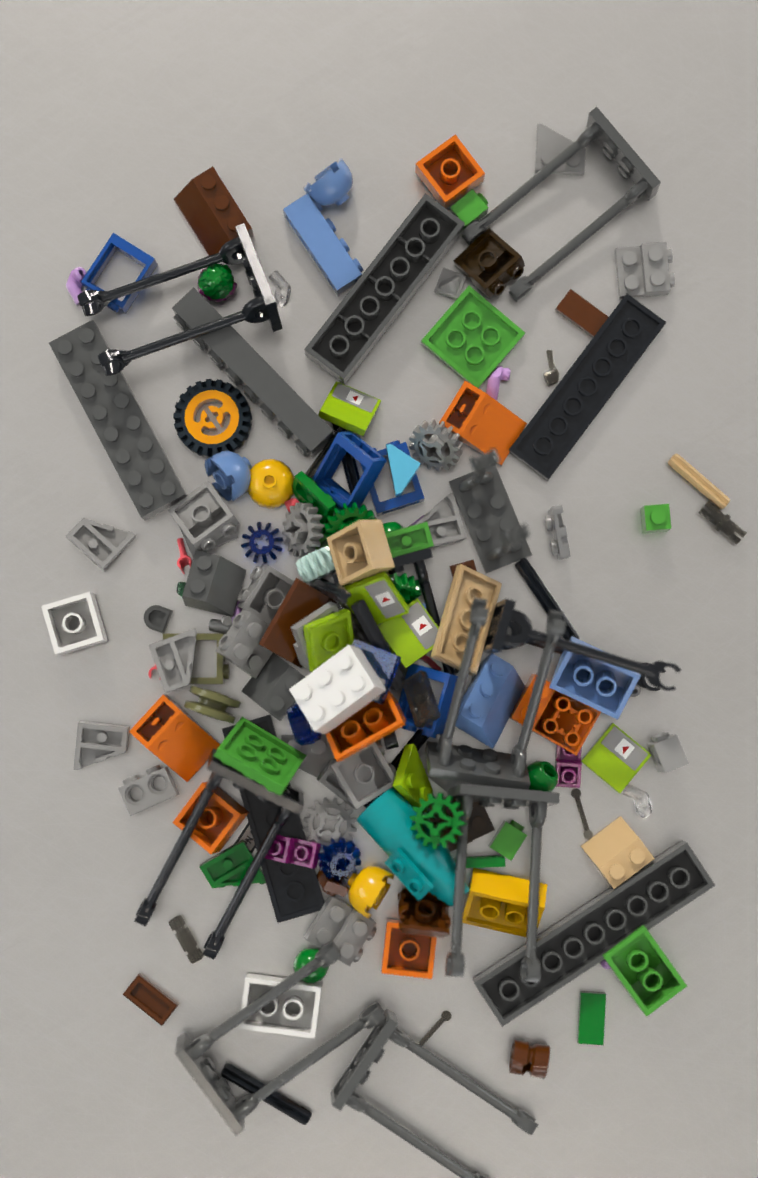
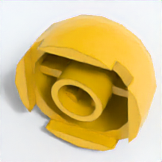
M266 459L252 467L250 470L251 480L247 492L252 501L257 505L273 509L285 505V502L292 498L294 494L292 488L294 474L285 463L275 459Z
M378 866L363 868L359 874L354 872L347 883L350 886L348 893L349 902L353 909L364 917L370 918L372 914L369 911L371 908L377 910L391 886L387 883L388 878L393 880L394 874Z

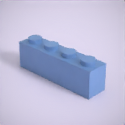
M307 193L285 207L283 213L337 296L355 285L362 276L361 272L364 270L356 258L352 260L347 253L350 249L344 239L341 238L339 240L335 235L336 228L329 218L325 220L321 214V211H323L321 205L313 201Z

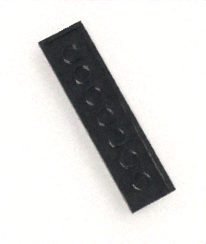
M626 293L509 449L510 453L549 480L666 322Z
M271 715L250 720V722L277 737ZM235 725L222 729L224 738L227 737ZM248 789L246 792L239 790L244 808L249 811L247 818L256 850L258 851L275 819L280 805L272 801L269 803L263 802L256 797V793ZM292 812L286 823L281 827L278 835L307 840L300 815ZM264 859L261 867L277 923L321 910L325 902L315 869Z

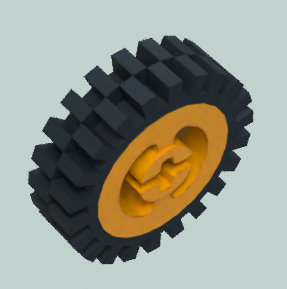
M206 379L205 382L198 381L193 387L190 385L186 388L187 391L184 394L182 393L179 397V402H176V411L173 414L175 419L174 426L181 441L192 452L203 457L208 456L209 458L222 451L235 452V449L240 448L243 445V441L247 440L252 426L250 406L241 391L232 384L225 383L219 379L216 381H212V379ZM209 402L223 404L220 408L208 406L212 414L217 416L216 420L221 427L225 424V417L230 415V423L226 430L214 436L203 434L206 429L218 431L211 421L208 422L210 418L204 410L201 412L200 422H196L198 410Z

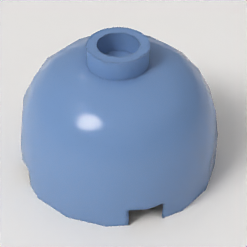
M341 158L338 163L335 161L314 177L316 182L312 185L308 182L303 188L311 199L321 206H329L334 203L339 206L349 198L347 193L352 188V173Z
M222 451L205 460L206 473L208 476L213 475L216 482L212 483V485L225 500L234 501L248 491L252 466L246 457H241L232 451Z

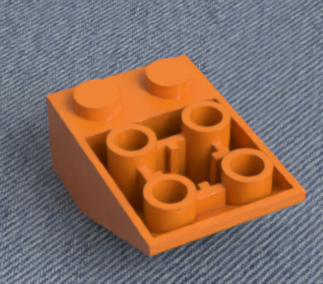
M464 381L439 422L440 425L444 421L446 428L454 427L452 433L460 434L458 440L481 454H486L490 452V449L496 448L501 460L498 464L501 466L510 452L509 449L527 425L525 421L498 401L467 381Z
M531 674L509 717L522 726L536 674ZM546 680L532 732L577 756L601 712L550 688V682Z
M163 694L129 731L149 751L186 782L208 761L213 748L217 750L221 745L166 694Z

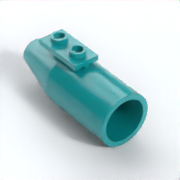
M394 787L388 789L369 805L356 821L389 856L384 863L418 901L429 892L452 907L454 902L456 863L449 849L443 848L441 843L438 849H433L432 842L429 846H424V838L416 840L415 836L419 832L411 830L410 827L416 825V823L410 820V816H416L417 812L412 809L413 807ZM422 824L425 832L431 836L430 829L426 824ZM466 881L464 896L470 891Z

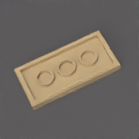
M462 564L456 566L431 658L458 670L460 669L471 626L470 611L473 599H487L485 608L489 609L486 625L484 627L481 626L469 675H477L502 583Z

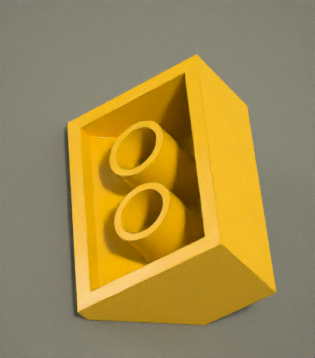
M473 868L468 885L470 891L466 894L463 908V923L527 937L529 880ZM539 883L537 929L546 901L547 884Z

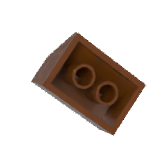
M214 167L193 178L174 198L175 203L209 256L218 253L226 242L238 237L235 228L237 225L245 223L250 238L254 236L250 224Z
M296 578L259 645L302 668L303 666L300 665L293 646L296 640L291 627L329 601L337 605L338 603Z

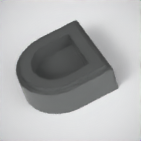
M159 605L151 606L144 613V622L150 629L165 634L173 610Z

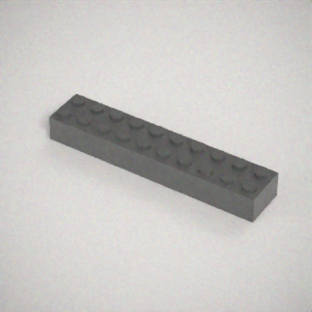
M681 841L656 857L617 888L613 889L611 887L537 936L536 959L540 962L539 982L520 981V966L523 958L526 957L525 944L473 978L474 984L503 1027L604 960L603 954L639 927L644 925L647 930L651 929L714 887L715 884L688 843Z

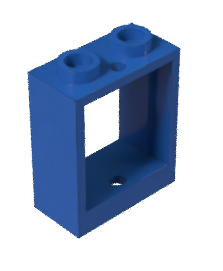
M113 233L81 283L86 288L85 291H104L94 284L116 250L144 267L136 281L150 277L158 264L155 258ZM140 291L126 295L123 301L118 299L112 300L107 307L117 313L119 310L127 313Z
M352 431L338 432L312 479L324 493L329 494L333 498L339 509L343 510L344 503L350 508L353 502H356L358 508H360L387 460ZM346 452L366 467L352 494L348 493L332 479Z
M400 440L388 443L410 456L406 442L400 443ZM386 448L377 451L383 457H387ZM360 463L362 472L364 473L366 467ZM417 474L411 480L414 492L383 502L379 501L373 484L369 493L377 516L424 502L425 498Z
M414 663L410 665L405 677L407 685L402 689L398 702L406 718V723L402 728L416 732L418 728L423 730L422 735L435 739L437 734H443L458 676ZM425 678L444 683L433 725L414 719Z

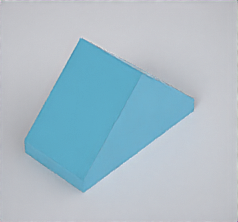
M388 444L386 445L395 496L399 497L419 470L421 463L394 445Z

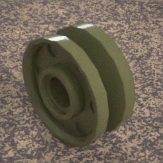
M191 685L189 691L198 696L199 699L198 702L186 701L184 707L220 721L234 723L236 717L226 712L227 707L239 708L240 701L212 690Z

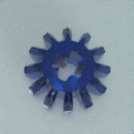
M257 522V531L252 526H249L248 530L252 535H242L243 539L249 541L248 543L241 544L242 549L251 548L246 552L245 556L249 558L255 554L253 562L256 564L259 562L260 556H262L263 563L268 564V555L273 560H276L277 557L273 551H283L276 544L282 543L284 540L282 537L274 538L280 531L276 528L270 532L271 523H267L265 530H263L261 522ZM266 537L269 545L258 549L259 545L256 541Z
M298 704L288 708L287 717L299 745H310L321 739V733L314 732Z
M340 837L339 841L336 842L331 838V845L322 844L324 852L318 853L319 867L329 879L333 877L339 882L340 878L344 876L345 879L349 880L348 874H357L356 866L361 865L359 858L361 852L351 840L346 842L345 838Z

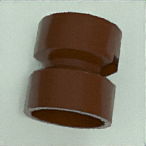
M514 1039L510 1055L509 1073L524 1075L526 1072H529L531 1077L545 1079L549 1065L550 1046L538 1043L530 1046L526 1041Z

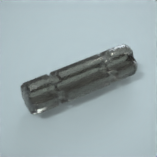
M179 915L171 919L169 925L172 931H176L175 936L184 952H188L187 957L193 964L201 960L204 955L200 948L197 949L196 940L189 928H185L184 924L186 923L182 916Z

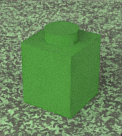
M472 189L452 205L449 211L465 223V229L475 220H481L487 215L488 201L481 193L476 194Z
M669 504L647 505L640 509L642 534L667 532L671 529Z
M504 820L488 846L512 861L527 837V834L522 832L525 827L514 820H511L510 823Z

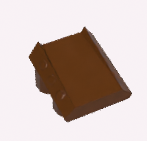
M404 888L398 894L399 930L411 935L439 938L449 936L451 919L448 915L449 905L429 892L418 901L407 888Z

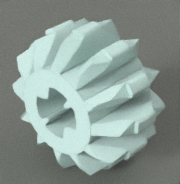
M329 546L308 553L296 562L297 571L305 583L314 582L336 571Z

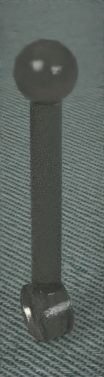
M577 788L572 789L571 796L575 798L584 827L583 836L585 839H591L593 832L589 830L580 800L581 791Z
M448 1010L442 1012L440 1020L418 1043L420 1046H423L445 1021L451 1019L452 1015Z

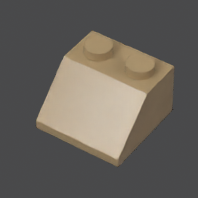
M381 519L358 520L327 537L340 586L360 581L383 571L387 572L395 567Z
M621 816L581 845V848L613 889L617 888L655 859Z

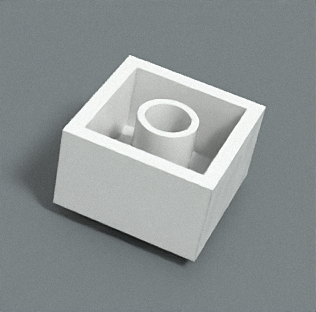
M89 591L41 606L56 655L67 654L108 641L94 593Z

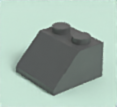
M196 550L182 594L185 606L233 617L246 570L219 555Z
M272 653L257 678L251 677L242 689V692L276 719L282 721L296 702L289 689L304 679L305 676L275 653Z

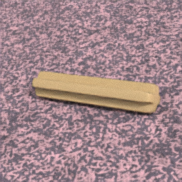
M676 453L669 459L668 465L719 509L722 510L729 504L730 498L679 454Z

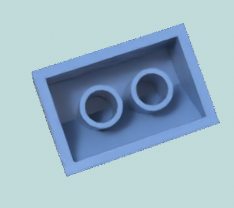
M573 636L569 639L571 642L603 651ZM564 650L549 687L618 720L641 674Z
M493 653L481 662L477 675H474L463 696L456 722V727L492 749L495 747L525 688V685L511 664Z

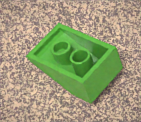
M644 925L602 955L627 993L646 1017L687 987L684 980Z

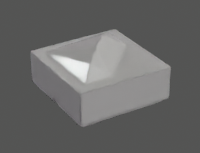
M443 267L434 292L457 300L466 276Z

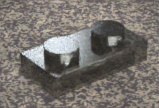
M420 670L402 681L416 727L423 728L441 717L427 672Z

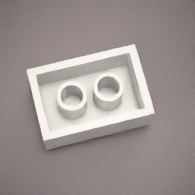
M348 645L289 690L314 732L328 734L386 691V688L362 650Z
M247 973L241 1010L286 978ZM298 982L239 1024V1029L315 1039L322 983Z

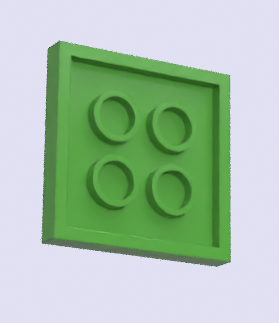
M468 286L421 340V343L465 381L479 389L522 339L525 332L471 286Z
M241 717L214 754L223 764L235 768L246 778L255 780L268 791L280 796L307 756L244 717Z

